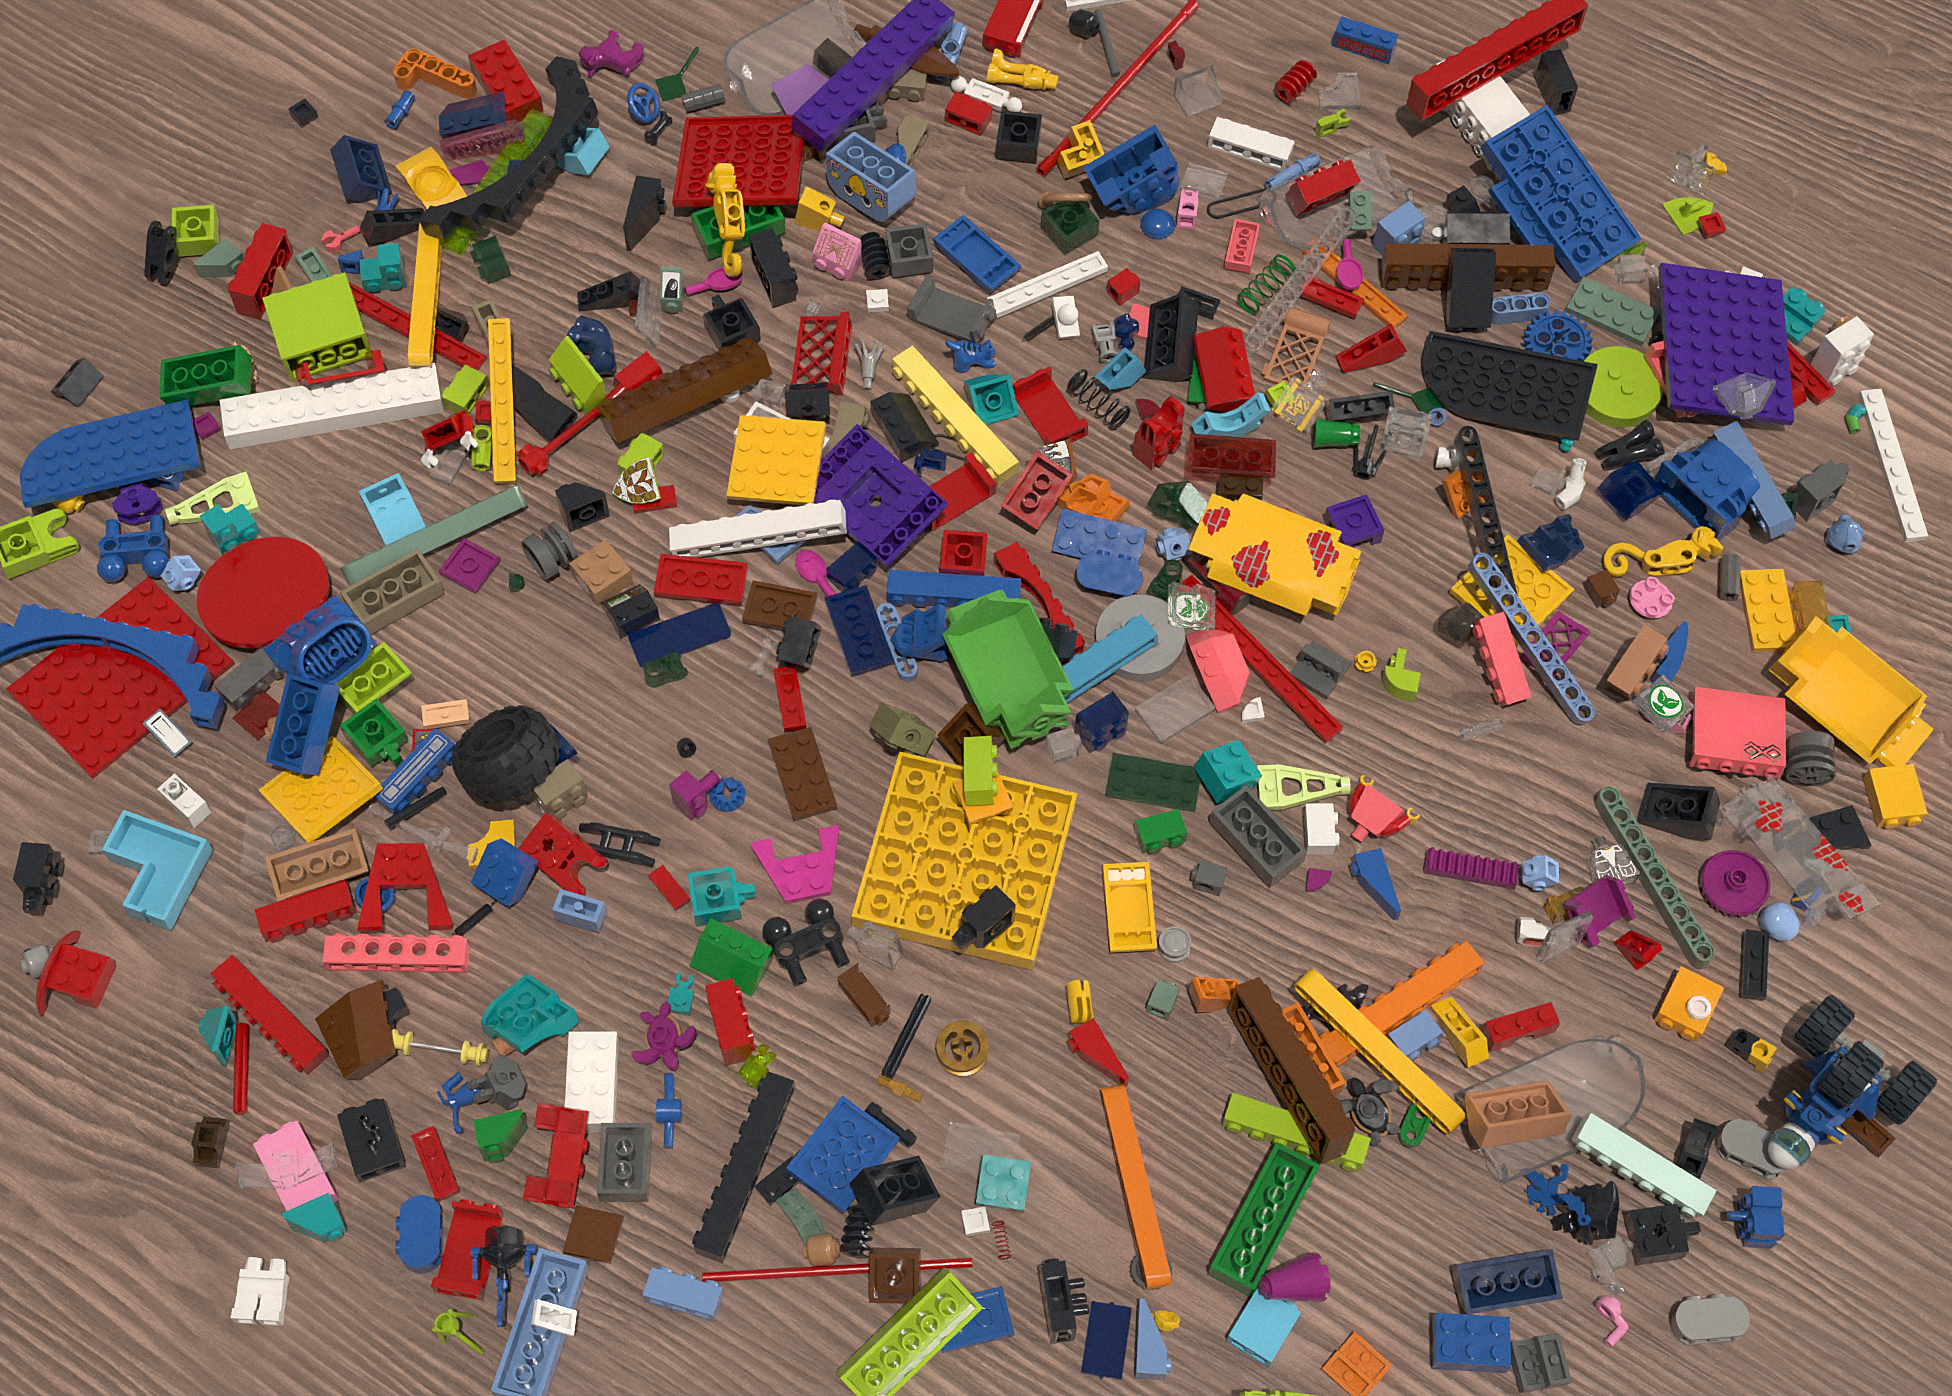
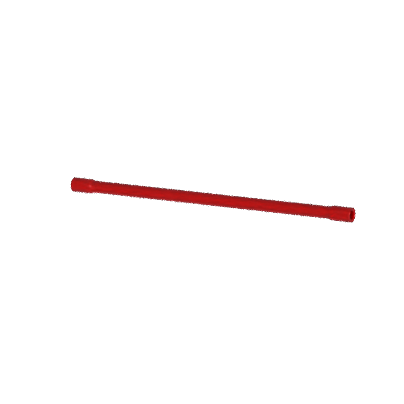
M1189 0L1181 8L1176 17L1078 124L1087 121L1094 122L1185 20L1189 19L1199 8L1196 0ZM1068 135L1036 167L1039 175L1045 177L1056 165L1060 152L1072 146Z

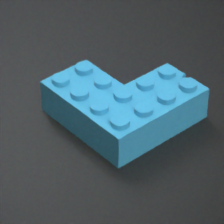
M123 810L102 851L109 861L140 871L122 904L127 914L147 923L150 920L153 925L171 931L213 849L207 839Z

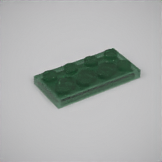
M1113 753L1105 797L1195 813L1201 778L1193 766Z

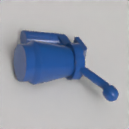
M459 1071L441 1085L446 1093L447 1100L443 1099L441 1093L437 1091L443 1105H447L453 1110V1125L457 1134L462 1132L461 1126L457 1123L459 1107L474 1103L473 1096L481 1092L479 1088L469 1090L467 1087L468 1082H466L452 1094L450 1090L463 1080Z

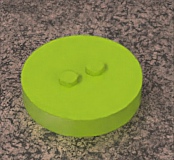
M1611 346L1593 352L1584 360L1585 362L1598 364L1586 411L1591 418L1607 426L1625 428L1639 425L1642 421L1649 419L1653 415L1662 397L1663 389L1643 353L1628 347Z

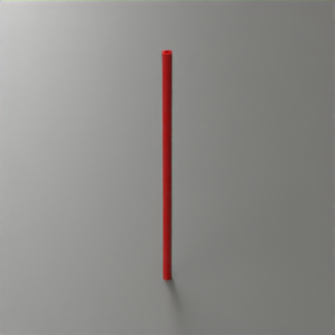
M972 1258L921 1260V1270H937L944 1267L947 1269L973 1268ZM870 1263L702 1273V1281L722 1282L870 1273Z

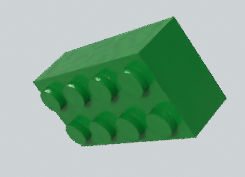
M743 205L745 234L741 240H734L732 251L749 246V235L773 228L776 235L785 233V219L779 206ZM714 206L692 213L693 230L708 260L721 256L724 240L719 234Z
M234 345L161 360L159 398L166 404L188 399L190 406L249 395L251 392L252 356L241 345Z

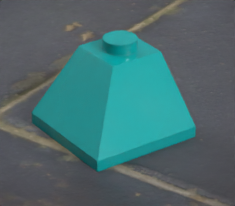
M1010 374L983 375L963 381L970 408L985 425L1019 415Z
M229 1006L206 1010L204 1018L200 1019L198 1028L222 1067H227L235 1039V1025L239 1023Z
M329 1192L282 1213L283 1218L293 1232L322 1242L336 1241L344 1233L348 1232L339 1209Z

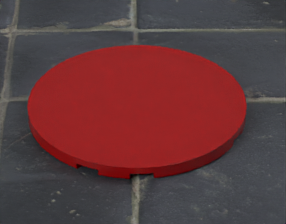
M265 537L251 540L226 552L208 569L198 588L196 598L197 612L204 627L217 640L239 648H262L285 633V629L290 624L301 621L307 611L316 609L326 602L330 587L328 571L321 556L312 547L299 540L286 537Z

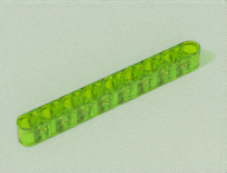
M531 109L473 193L486 188L507 175L509 160H525L544 137L551 124L552 116L536 109ZM456 226L446 240H441V246L462 255L482 226L477 232Z

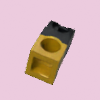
M1737 1029L1727 1043L1730 1051L1754 1064L1755 1069L1764 1073L1774 1058L1777 1047L1744 1029Z

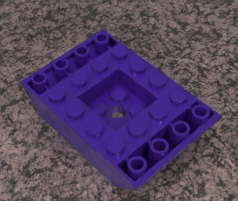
M858 424L821 459L814 504L824 503L828 500H841L846 514V534L872 558L886 567L949 505L948 502ZM874 498L882 499L880 505L875 507L871 506V501Z

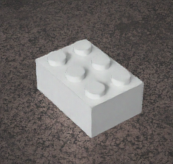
M1856 316L1824 336L1811 366L1830 385H1836L1845 375L1848 374L1850 376L1859 369L1858 364L1865 357V351L1871 346L1870 341L1874 333Z

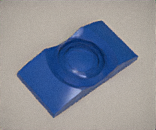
M964 215L933 238V242L950 262L959 265L974 283L990 292L1021 268V265Z

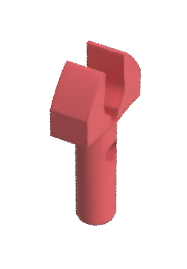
M357 225L339 234L329 230L324 233L321 241L325 245L326 251L337 252L342 249V241L360 233L361 230Z

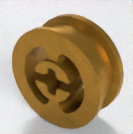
M965 1020L955 1021L945 1026L939 1033L936 1042L937 1059L941 1067L949 1074L957 1077H968L979 1072L987 1062L989 1054L988 1038L983 1029L977 1024ZM970 1037L975 1039L980 1047L979 1053L973 1059H971L973 1056V1045ZM952 1038H954L952 1041V1052L956 1061L952 1060L945 1051L947 1043ZM959 1046H964L966 1051L961 1052Z

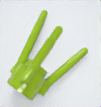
M449 1309L447 1313L437 1316L432 1331L438 1335L442 1344L447 1342L445 1336L450 1337L454 1335L479 1354L484 1353L479 1346L458 1331L459 1321L456 1317L472 1318V1313L455 1312Z

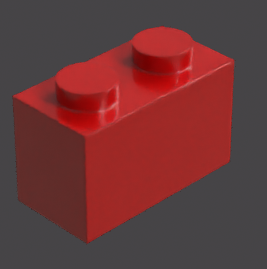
M957 91L945 108V122L979 136H982L992 120V106Z

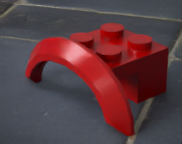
M78 930L71 931L59 939L44 964L35 997L36 1007L41 1017L44 1016L48 1007L46 1002L47 989L69 995L75 1003L98 1009L116 969V965L109 956L69 945L78 942L81 932Z

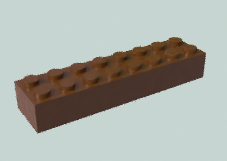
M1386 243L1380 265L1381 288H1409L1413 290L1418 288L1432 290L1448 289L1451 248H1493L1496 252L1494 290H1548L1555 269L1554 246Z
M751 337L743 338L734 345L720 348L716 353L702 356L696 362L684 364L678 370L664 373L660 378L646 381L641 386L633 390H626L615 398L606 399L596 407L604 428L617 443H620L773 373L766 352Z
M1260 977L1236 985L1228 1013L1319 1162L1323 1164L1346 1155L1355 1132L1354 1123L1350 1118H1347L1340 1100L1332 1094L1328 1081L1322 1078L1316 1062L1313 1059L1311 1060L1306 1052L1305 1044L1303 1041H1299L1293 1025L1284 1017L1280 1004L1274 1001L1270 988L1267 984L1263 983Z

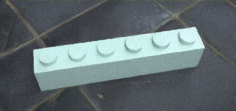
M1592 1113L1583 1117L1571 1139L1572 1142L1577 1144V1149L1587 1154L1590 1152L1597 1157V1161L1605 1166L1611 1165L1618 1169V1174L1626 1179L1632 1178L1639 1182L1638 1186L1647 1192L1653 1191L1660 1195L1659 1199L1668 1205L1677 1204L1681 1208L1680 1212L1687 1217L1697 1218L1703 1216L1717 1191Z

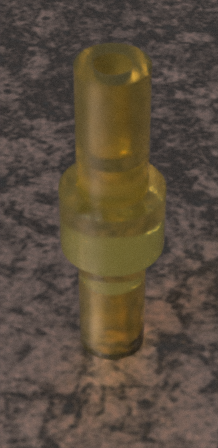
M881 1074L878 1077L877 1083L893 1090V1094L900 1097L906 1096L918 1103L921 1102L924 1094L907 1087L908 1084L900 1080L896 1082Z

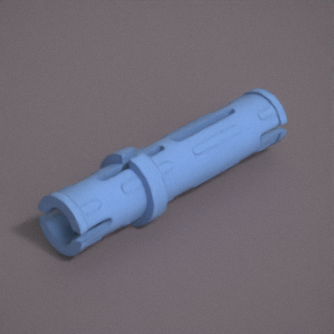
M1313 152L1302 160H1296L1292 166L1266 179L1264 182L1265 187L1272 192L1295 177L1305 175L1309 169L1321 163L1319 155Z

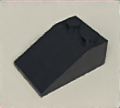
M637 175L635 177L623 225L627 251L633 250L658 223L661 213L666 210V200H663L665 188L661 186V179Z
M1648 783L1638 822L1688 839L1711 840L1721 801L1715 787Z

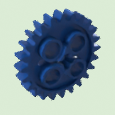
M1555 309L1552 315L1547 310L1545 317L1539 313L1537 319L1532 318L1531 323L1527 324L1526 331L1524 332L1523 345L1526 346L1525 350L1559 356L1555 353L1562 354L1560 357L1584 361L1591 352L1593 337H1590L1591 330H1586L1587 323L1580 324L1581 317L1573 319L1574 313L1566 316V310H1563L1562 314H1558L1557 309Z

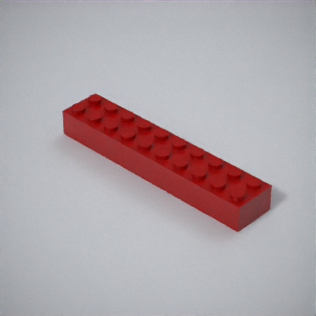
M1585 0L1546 1L1541 7L1528 11L1525 16L1514 19L1504 28H1498L1488 37H1482L1474 45L1465 47L1454 56H1449L1444 62L1433 65L1422 74H1417L1411 80L1406 103L1407 107L1420 121H1423L1579 32L1588 3Z

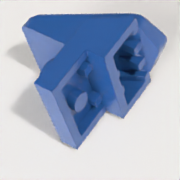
M937 604L925 612L916 609L903 616L902 623L897 626L891 636L897 651L903 656L936 661L947 660L949 658V647L942 635L948 629L945 627L946 607Z

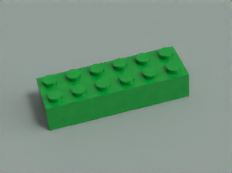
M1276 1142L1215 1257L1208 1275L1252 1297L1311 1186L1320 1164Z

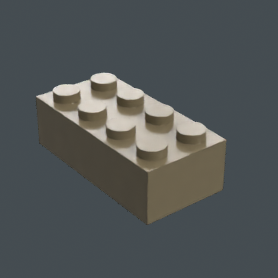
M416 549L340 591L344 603L358 616L371 635L444 594L439 578L420 550Z

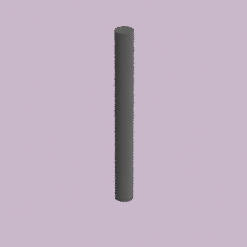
M1096 9L1094 13L1097 14L1098 21L1100 22L1099 32L1112 77H1118L1120 73L1101 9Z

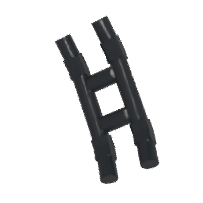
M597 822L580 823V832L602 835L599 846L598 844L589 843L602 856L628 860L640 865L653 867L655 859L645 856V854L631 851L634 840L658 847L660 838L644 831L613 827ZM611 836L625 838L622 850L608 847Z

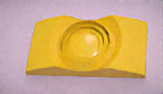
M431 146L395 166L425 211L430 205L438 206L467 197L459 182L452 176L441 157Z
M1149 862L1103 864L1104 896L1110 953L1157 950Z

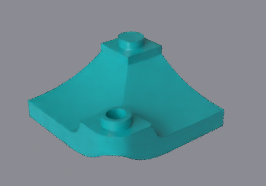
M527 973L494 999L485 1010L481 1019L483 1031L493 1039L496 1036L521 1053L549 1036L558 1034L562 1037L579 1023L575 1009L561 1001L557 992Z

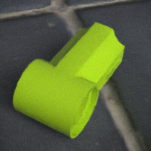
M478 425L473 429L472 435L478 442L477 447H472L471 468L478 472H486L491 469L492 433L489 427ZM481 437H487L485 440H479Z

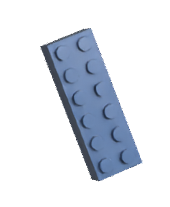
M539 1248L491 1388L493 1396L548 1395L567 1335L531 1325L534 1301L539 1299L576 1310L589 1271L586 1260Z

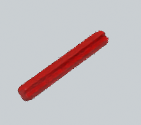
M237 1023L235 1025L233 1112L236 1115L247 1113L248 1023Z

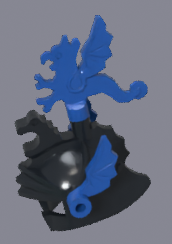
M1567 1164L1560 1165V1171L1563 1172L1562 1175L1552 1178L1549 1183L1543 1173H1538L1535 1169L1522 1172L1536 1187L1541 1189L1538 1190L1532 1184L1528 1186L1530 1189H1525L1530 1199V1205H1534V1200H1536V1203L1542 1202V1207L1538 1208L1537 1211L1544 1213L1545 1208L1548 1206L1550 1209L1549 1216H1551L1552 1213L1554 1215L1557 1214L1553 1207L1554 1204L1570 1207V1212L1558 1215L1557 1218L1553 1219L1556 1231L1562 1230V1224L1566 1223L1569 1233L1575 1231L1576 1238L1581 1239L1583 1243L1588 1242L1589 1245L1593 1244L1598 1230L1599 1239L1615 1238L1620 1201L1619 1192L1614 1181H1609L1605 1187L1599 1190L1594 1185L1588 1186L1585 1184L1582 1187H1577L1573 1193L1559 1194L1557 1193L1558 1185L1565 1181L1568 1176L1569 1167Z
M508 1225L489 1227L485 1231V1247L471 1248L473 1280H478L480 1258L484 1257L487 1262L497 1268L496 1286L499 1298L497 1301V1327H502V1324H504L506 1293L512 1290L510 1285V1268L517 1264L522 1256L525 1255L524 1273L525 1277H529L531 1256L537 1253L536 1244L522 1245V1231Z

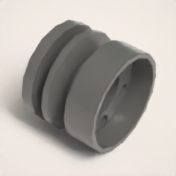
M554 521L548 524V529L545 527L541 528L543 540L533 533L521 541L528 560L544 580H548L559 572L556 562L562 567L567 568L569 562L578 558L571 539Z
M1804 731L1787 737V780L1802 786H1819L1833 781L1836 777L1835 761L1833 759L1835 755L1834 738L1827 733L1818 731Z

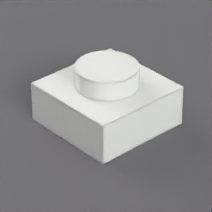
M887 289L866 290L868 313L889 311Z
M986 1207L961 1211L966 1237L990 1233Z

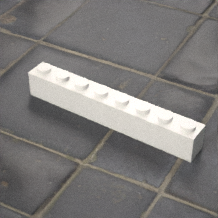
M828 500L818 504L808 503L799 507H785L774 511L765 510L756 514H742L737 517H722L719 520H703L694 524H679L675 527H669L670 551L672 555L702 557L847 533L846 514L841 500Z

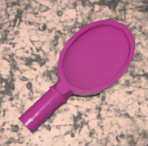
M1346 239L1343 240L1344 259L1339 262L1336 275L1342 287L1347 290H1355L1360 287L1364 273L1361 264L1356 259H1353L1351 241Z
M723 267L717 268L708 274L707 280L685 287V292L687 295L706 291L710 288L713 290L731 289L741 283L742 272L737 277H729L724 272Z
M812 550L800 551L795 558V565L799 575L807 582L818 583V586L822 588L829 600L835 599L837 595L829 585L828 580L825 579L827 568L823 558Z

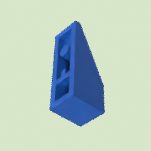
M1381 848L1354 854L1352 863H1350L1352 876H1356L1358 884L1393 920H1398L1401 909Z

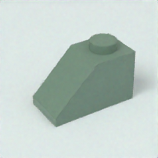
M225 238L193 262L200 277H231L236 273L237 267L242 263L244 257L242 252Z

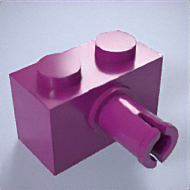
M686 770L669 784L672 802L690 821L695 817H701L708 807L706 792L719 783L721 779L716 772L710 770L701 780L697 781Z

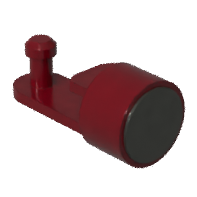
M1201 555L1196 561L1192 557L1187 559L1189 565L1218 593L1217 600L1231 614L1241 611L1252 600L1254 595L1226 584L1222 587L1216 580L1207 577L1208 572L1202 566L1209 561L1210 557Z

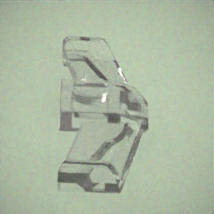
M330 1142L329 1145L300 1158L296 1148L272 1153L273 1164L236 1163V1174L240 1188H282L283 1190L294 1188L337 1167L335 1144Z

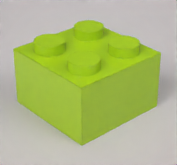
M214 205L172 208V226L177 229L175 252L177 257L204 255L219 244V216Z

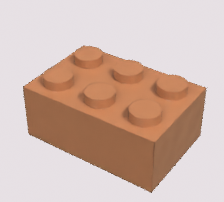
M1644 624L1608 677L1607 686L1629 700L1633 696L1637 698L1644 688V683H1642L1644 679H1650L1655 672L1656 661L1658 659L1662 661L1669 651L1668 638Z

